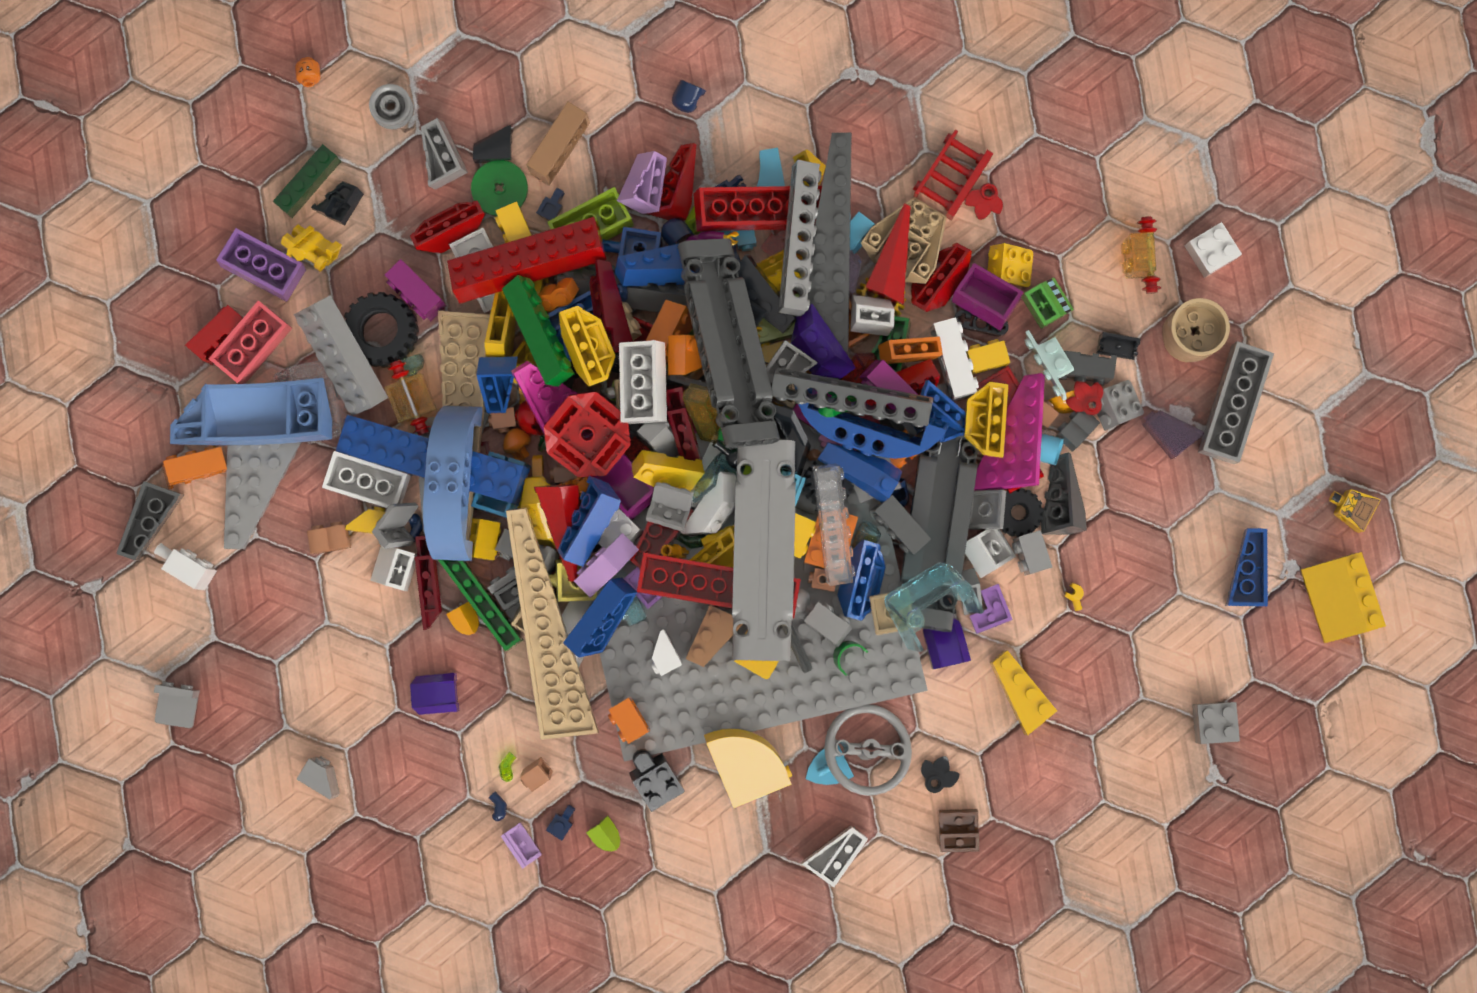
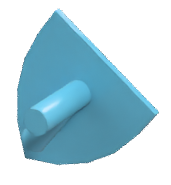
M823 749L812 760L807 771L806 780L823 785L838 784L839 782L832 775L827 765L825 749ZM836 756V762L842 773L848 779L854 777L845 757Z

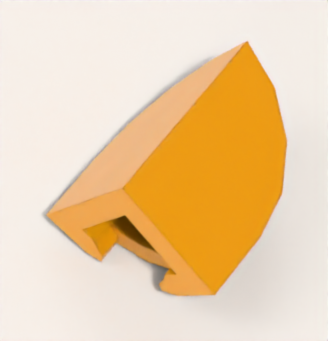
M1074 390L1066 393V400L1075 396ZM1060 396L1047 400L1054 405L1053 409L1058 413L1066 414L1073 412L1067 405L1066 400L1063 401Z
M469 602L446 614L451 624L460 633L471 635L478 630V615Z

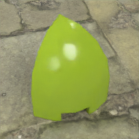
M608 816L586 832L593 843L604 851L612 852L620 846L619 832Z

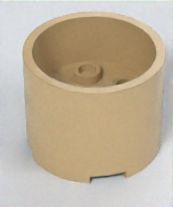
M1196 298L1185 302L1173 311L1163 324L1164 346L1171 356L1182 362H1198L1206 359L1222 348L1228 339L1230 323L1226 312L1220 305L1209 299ZM1192 329L1195 330L1194 336L1191 335Z

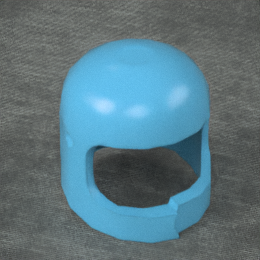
M1042 434L1040 462L1056 465L1064 439Z

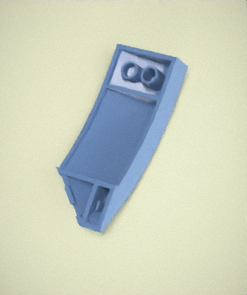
M323 378L256 384H205L197 398H193L183 409L184 413L179 419H175L170 425V444L266 445L332 439V416Z

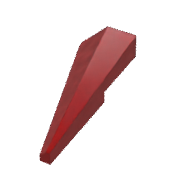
M905 203L866 285L868 291L884 296L886 299L901 305L904 304L911 206Z
M579 485L534 487L557 550L567 527L572 526L574 510H578ZM562 559L561 563L565 567L568 581L574 582L578 577V565Z

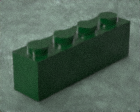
M322 144L273 202L293 218L337 168L341 160Z

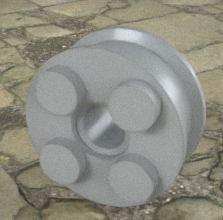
M386 84L378 87L372 93L369 100L371 115L380 126L386 129H399L405 126L412 118L414 110L412 100L408 93L398 85ZM389 104H396L393 110H387Z

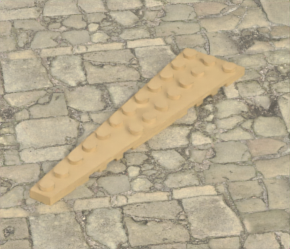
M438 311L442 363L440 364L442 372V407H482L481 427L474 426L472 451L480 453L485 405L476 373L479 357H486L484 342L490 315ZM469 492L466 540L469 541L474 508L471 505L475 496L473 492Z
M527 508L507 510L506 515L540 739L596 734L599 732L575 655L563 643L568 637L567 630Z

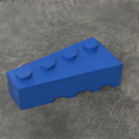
M678 244L618 256L615 275L622 286H647L648 283L663 286L665 283L675 282L676 285H684L685 282L681 277L683 268L677 247Z
M589 476L587 479V483H589L587 491H582L579 498L582 500L579 510H574L572 526L567 527L557 550L563 560L582 567L590 559L591 552L595 545L599 543L602 533L609 526L610 519L615 511L619 509L621 502L609 483Z

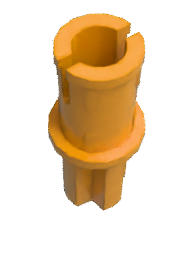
M667 544L662 546L661 554L667 557L685 559L687 554H689V550L678 544Z

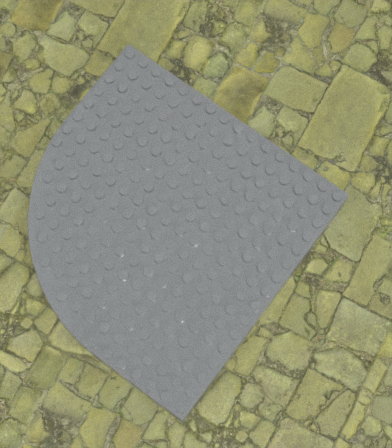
M782 406V407H784V408H788V409H791V410L793 409V408H790V407H787V406ZM851 411L846 412V413L855 415V414H854L853 412H851ZM799 421L811 444L810 451L818 449L822 452L824 448L818 442L821 434ZM776 423L779 437L782 440H786L779 424ZM717 424L695 434L702 459L714 433L718 435L720 427ZM840 427L843 432L847 433L844 428ZM807 458L803 472L813 464L814 460L810 461ZM743 465V466L740 468V471H741L742 474H743V472H744V469H745V466H746V465ZM730 466V472L734 473L737 478V469ZM830 478V481L828 482V486H831V489H833L834 486H835V483H834V481ZM853 488L850 496L842 504L840 503L835 508L833 506V510L858 517L847 556L862 540L880 544V551L886 566L880 594L901 590L902 583H900L901 577L892 539L886 532L887 528L883 524L880 525L870 511L879 501L872 499L860 503L855 488ZM645 508L633 519L643 531L648 522L646 521V516L649 508ZM795 508V513L816 522L817 511H814V514H810ZM735 509L720 530L727 526L735 525ZM680 532L670 545L678 544L689 550V554L685 558V560H689L704 548L701 539L708 534L688 535ZM641 534V535L638 537V539L633 543L635 546H637V544H638V542H639V539H640V537L642 536V534ZM806 553L804 556H801V559L794 557V578L801 579L799 588H803L809 593L810 602L815 606L818 602L821 604L825 602L835 610V615L839 616L842 614L844 616L837 595L841 578H837L834 592L811 588V584L808 583L809 574L814 572L815 568H821L805 564ZM629 560L611 579L621 577L624 579L637 566ZM603 585V586L597 591V596L600 594V592H601L602 589L605 587V585ZM635 596L604 651L600 653L611 706L614 707L627 698L632 697L651 730L630 744L627 741L623 742L618 735L624 761L633 760L634 753L640 749H645L650 755L706 743L704 735L717 730L741 729L753 732L928 691L913 629L876 635L872 611L862 621L846 617L851 622L849 625L852 630L843 642H857L868 651L866 653L857 646L849 647L843 651L840 657V666L847 674L846 676L836 667L833 660V653L837 646L805 623L804 620L808 616L805 612H795V617L791 620V623L813 668L807 673H803L791 648V661H779L770 678L764 679L732 660L733 636L704 667L687 660L686 657L710 605L662 597L647 609L640 599ZM711 605L732 615V608ZM743 624L737 630V633L745 635L748 629L747 626ZM781 625L778 626L776 630L777 634L779 636H785V633ZM665 630L683 665L661 676L660 673L656 674L651 663H653L652 656L659 633Z

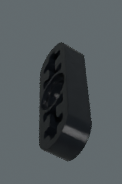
M960 310L954 316L957 319V317L963 314L965 319L968 320L971 319V316H974L972 326H969L970 322L964 321L961 324L962 329L1001 337L1009 329L1007 321L1003 326L1004 329L1000 332H997L995 327L987 330L990 326L987 322L986 327L978 328L976 320L979 318L966 310Z

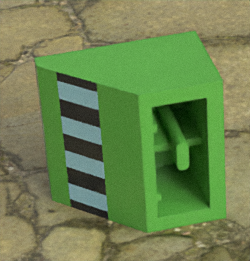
M1055 278L1040 283L1025 292L1021 297L1040 329L1074 310Z

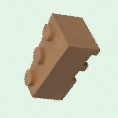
M710 605L686 659L704 667L733 636L732 615ZM743 624L736 627V632Z

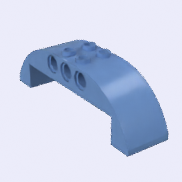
M443 406L438 411L431 427L426 456L423 523L427 547L434 560L472 561L473 542L466 540L473 433L474 426L481 427L482 407Z

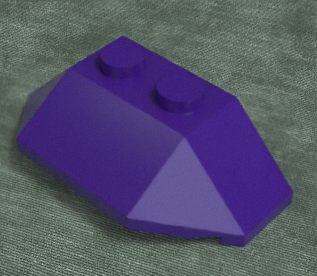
M813 304L809 305L808 311L802 316H796L791 344L818 362L809 369L811 374L841 379L856 368Z

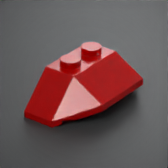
M478 201L457 203L424 220L410 237L416 250L443 253L451 249L449 244L477 231L485 214Z
M957 242L951 247L939 251L936 269L927 283H912V305L925 312L944 307L967 274L972 251Z

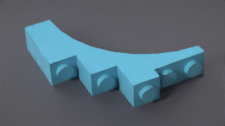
M778 148L759 151L760 173L757 187L785 186ZM754 230L736 231L739 233V236L732 237L733 240L738 241V250L750 251L753 250V247H756L757 242ZM718 231V232H724V235H729V234H730L731 232H733V231Z

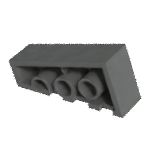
M143 481L116 554L139 561L184 495Z

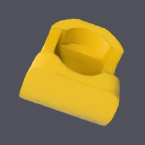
M1071 582L1069 586L1074 589V592H1065L1064 596L1072 601L1075 611L1082 610L1080 600L1083 597L1084 591L1081 586Z

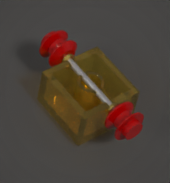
M1151 216L1142 217L1141 221L1137 222V224L1141 225V229L1138 230L1139 233H1131L1121 244V254L1125 258V262L1122 263L1123 274L1126 273V279L1144 278L1141 282L1146 285V287L1142 288L1143 291H1146V294H1155L1161 289L1160 286H1157V282L1161 278L1154 274L1156 271L1154 232L1157 231V228H1154L1153 224L1157 220Z
M401 360L391 363V367L388 370H393L394 374L391 378L398 379L399 381L384 388L398 423L402 424L412 420L410 426H415L416 429L413 434L417 433L420 436L428 433V428L431 427L425 423L428 418L421 416L433 412L437 408L424 375L419 373L406 378L405 376L409 373V370L404 369L406 362L402 363Z

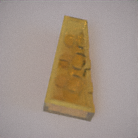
M690 383L688 389L683 393L684 404L700 439L713 443L718 439L720 428L716 423L717 410L711 405L707 387Z

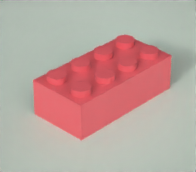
M258 300L209 357V360L238 384H246L292 330V327Z

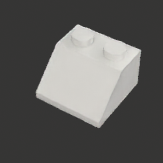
M986 529L966 543L965 555L969 558L980 578L1016 557L1000 529Z
M665 630L659 633L652 656L653 663H651L656 674L660 673L661 676L683 665Z

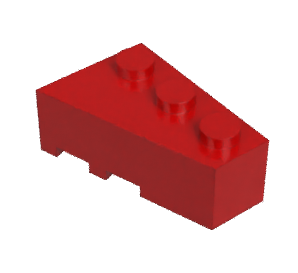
M227 305L221 308L217 315L189 340L185 346L201 360L213 365L214 363L209 360V357L244 317Z

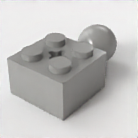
M799 588L795 612H805L808 614L804 620L805 623L839 647L852 630L849 625L851 623L850 620L842 614L839 616L835 615V610L825 602L823 604L818 602L815 606L810 602L809 593L805 589Z

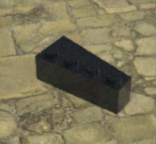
M746 254L740 261L738 275L743 277L749 300L767 310L763 318L782 333H786L797 317L795 315L778 313L780 293L766 277L763 270L756 264L752 256Z

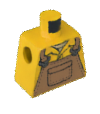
M1352 489L1346 490L1343 495L1334 491L1329 498L1330 502L1337 505L1334 515L1357 533L1365 531L1381 501L1376 497Z

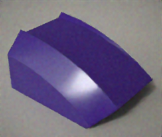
M953 619L952 632L923 629L933 670L971 661L960 621Z
M457 673L416 676L410 684L412 709L419 715L460 711L457 697Z

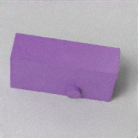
M235 228L216 259L221 268L286 302L306 271L303 263Z

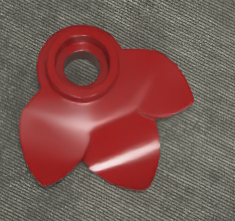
M991 183L982 185L979 190H972L965 200V205L975 207V215L979 220L987 218L991 211L1000 214L1003 208V202L997 196L998 190ZM989 190L991 196H986L985 191Z
M1076 381L1074 385L1075 396L1066 400L1067 405L1075 412L1084 411L1088 415L1098 414L1102 409V386L1096 382L1090 387L1085 382ZM1094 402L1096 407L1090 408L1089 403Z

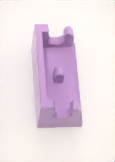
M521 822L501 836L522 869L542 855Z

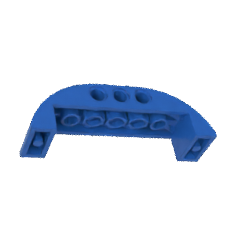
M807 389L810 394H817L816 389ZM798 404L804 417L820 434L842 444L843 448L861 450L860 453L866 456L873 454L884 458L897 459L920 454L936 444L945 435L950 425L948 422L931 417L923 437L914 436L911 438L908 433L846 412L834 417H825L818 413V407H815L814 404ZM840 427L844 428L847 433L843 432ZM859 434L864 435L865 439H862ZM877 440L882 441L884 445H880Z

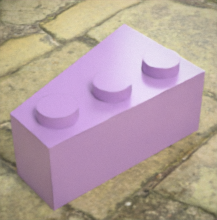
M656 151L638 154L617 201L641 214L659 212L667 158Z
M622 533L607 548L603 546L595 554L597 558L593 556L577 572L579 576L574 582L591 598L639 549Z

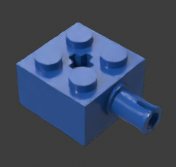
M623 227L620 242L603 239V246L606 252L618 253L619 256L637 253L636 250H639V247H642L643 251L661 248L662 234L661 232Z

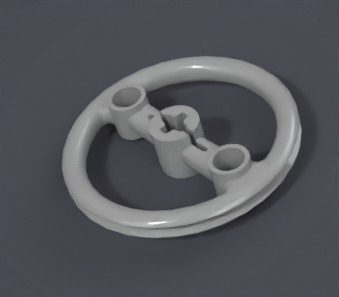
M868 704L843 711L831 723L825 738V758L832 775L843 787L860 795H878L893 789L905 777L911 763V741L905 726L892 712L877 705ZM861 713H871L886 719L897 731L901 743L881 745L874 739H868L860 743H849L846 740H836L835 737L840 726L848 718ZM838 744L843 746V753L838 750ZM866 747H867V749L875 750V751L869 752L868 750L863 749V748H866ZM894 747L898 749V756L893 752ZM847 754L857 755L861 760H870L877 756H883L892 760L899 759L901 764L897 773L888 782L879 786L867 787L849 780L840 770L835 757Z

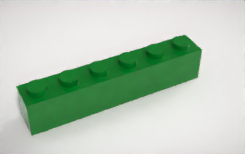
M517 275L502 290L545 384L558 387L574 374L571 362L567 359L563 351L564 347L557 338V332L551 325L548 313L544 310L542 300L534 288V282L530 278Z
M438 560L505 651L511 650L523 641V638L514 626L511 625L509 619L466 561Z

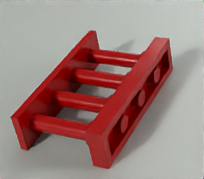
M954 130L952 134L948 133L943 141L945 144L944 148L922 182L918 180L913 188L915 191L913 197L917 198L921 192L939 203L948 211L946 216L951 221L994 154L988 149L985 154H979L955 139L958 133L957 130ZM950 145L974 159L975 163L978 164L975 170H969L945 155ZM940 161L966 176L965 179L968 180L964 186L962 184L958 185L935 171ZM932 177L955 191L957 195L955 201H948L927 188L925 185L929 178Z

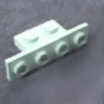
M1026 331V339L1024 340L1029 350L1033 349L1035 353L1033 355L1038 365L1043 366V374L1047 381H1052L1054 385L1052 389L1057 397L1060 396L1063 401L1066 400V392L1058 379L1074 371V367L1056 337L1037 345L1030 331Z

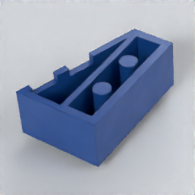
M479 357L476 376L487 413H506L514 379L511 371L516 368L518 357Z

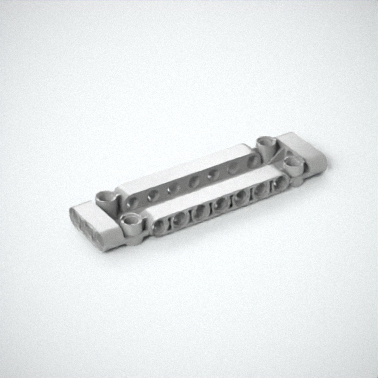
M779 440L773 444L737 448L732 660L791 661L796 482H794L795 441ZM743 465H748L752 471L750 474L744 475L741 473L740 468ZM783 466H788L791 469V474L784 476L781 474L780 469ZM738 625H746L748 632L745 635H739L736 632ZM780 625L786 626L788 629L787 635L779 636L776 631L777 627Z

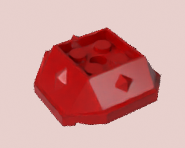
M597 391L568 395L544 425L547 454L577 477L606 476L631 445L628 423L621 422L620 409ZM590 429L593 434L589 438H584L581 435L582 431Z

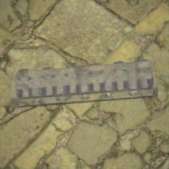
M836 463L813 466L826 583L829 586L853 583L855 568L854 565H851L850 558L853 557V549L851 545L849 546L848 538H851V531L846 523L849 513L848 508L844 505V499L847 496L845 487L842 488V480H844L843 468H840V465Z

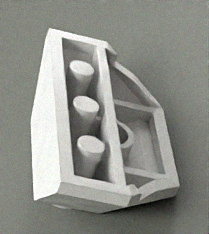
M720 471L686 522L684 531H680L682 534L717 533L735 509V485L737 478L734 473Z

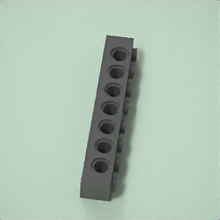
M776 368L772 383V396L777 400L785 401L789 399L794 400L797 404L810 403L818 408H834L838 412H845L846 410L859 416L867 414L872 415L875 419L882 420L887 418L892 419L896 423H912L916 427L928 426L933 397L782 368ZM794 384L798 390H790L788 385ZM814 388L817 394H810L807 389ZM834 392L837 397L830 398L827 393ZM847 396H854L856 398V401H848ZM872 399L876 402V405L870 406L866 400ZM893 403L896 408L888 409L886 404ZM913 407L916 412L908 413L906 408Z

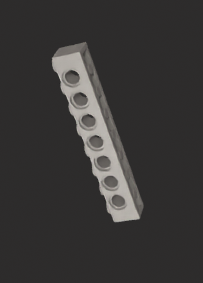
M797 160L792 166L778 313L802 316L809 309L810 300L807 299L808 292L811 290L809 276L813 270L811 256L815 250V244L812 243L817 229L814 226V222L818 215L816 201H818L820 195L818 183L821 180L822 174L819 171L820 164ZM803 181H806L809 184V187L805 186ZM801 199L806 200L808 205L803 204ZM799 217L804 218L806 223L801 222ZM798 235L802 236L804 241L799 240ZM796 253L800 254L803 260L798 259ZM794 272H798L801 278H797ZM792 290L797 291L798 294H799V297H796V296L793 294Z

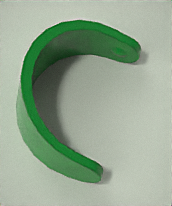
M854 641L842 642L839 647L835 648L833 653L836 667L845 676L847 674L840 666V657L843 651L849 647L857 646L866 653L868 652L863 646Z

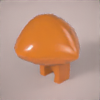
M520 428L510 429L503 440V451L512 454L516 460L521 461L529 456V453L524 446L531 442V434H527Z

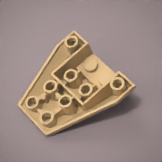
M914 197L905 203L911 206L905 282L926 284L936 269L947 216ZM903 205L871 227L861 242L863 248L875 264L880 257Z

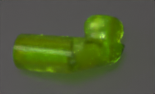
M511 752L499 764L500 777L505 782H510L513 779L511 764L517 757Z

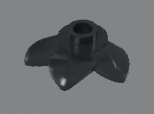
M946 756L938 758L933 764L928 760H925L922 764L921 773L925 778V787L931 793H938L943 788L952 787L959 779L960 774L958 772L949 771L950 766ZM934 779L938 781L936 787L931 786V781Z

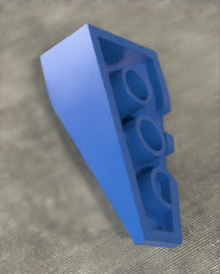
M829 442L818 457V460L881 503L890 498L902 474V470L885 459L872 455L866 456L858 451L849 450Z

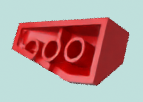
M695 143L684 144L679 147L669 164L671 169L664 176L659 212L647 214L665 220L672 218L687 219L692 205L697 146Z

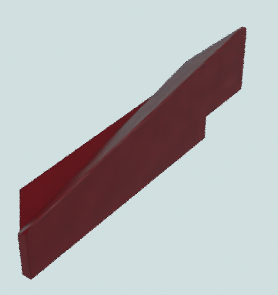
M597 259L595 261L596 276H591L589 282L593 315L601 319L613 351L617 353L619 352V343L633 342L611 263Z
M667 385V414L679 456L687 460H702L687 405L685 406L683 386Z
M425 534L415 537L417 547L415 566L423 630H427L432 627L434 621L441 614L442 606L436 560L432 559L427 547Z

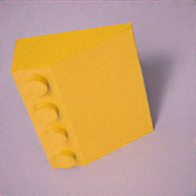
M1362 552L1353 553L1300 570L1324 643L1386 626Z

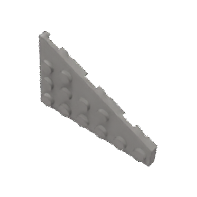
M301 442L266 445H227L224 549L246 548L260 518L263 517L271 498L276 493L281 479L284 478L290 467V463L294 459Z

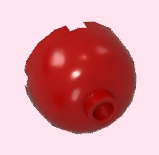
M524 400L515 413V419L519 427L527 434L544 435L527 401Z

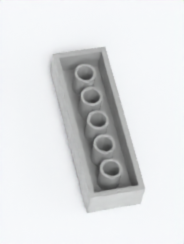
M331 295L294 314L297 324L302 328L307 341L314 349L316 357L322 363L327 376L331 379L336 392L342 398L351 416L370 409L388 398Z
M1238 341L1232 344L1198 453L1231 464L1240 463L1274 353Z

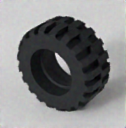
M372 292L367 294L368 297H359V302L356 304L352 303L349 306L351 310L349 313L345 312L344 318H346L345 322L370 366L386 368L395 361L401 359L404 361L408 358L406 355L409 352H413V345L418 341L416 335L419 332V327L416 324L417 319L412 310L401 299L392 294L387 295L385 292H378V294ZM379 313H387L393 316L397 322V334L386 346H371L364 338L365 324L372 316Z

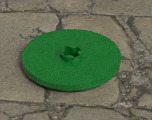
M505 160L490 161L481 166L475 173L471 183V193L473 200L479 202L483 212L492 216H498L495 210L517 202L521 208L527 198L528 183L522 170L515 164ZM496 185H499V186L504 185V186L502 187V188H503V191H502V192H500V191H497V192H496V190H497Z

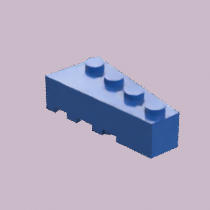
M1247 528L1244 530L1225 606H1268L1267 529Z
M622 577L610 579L563 643L578 658L602 653L636 596L637 591Z

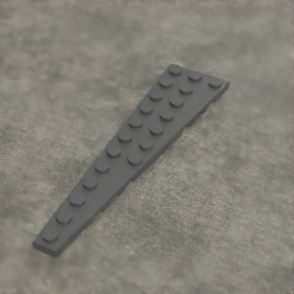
M851 132L832 133L818 215L815 223L817 229L812 243L815 244V250L811 256L813 270L809 276L811 290L808 292L807 298L810 300V304L814 305L847 355L849 351Z

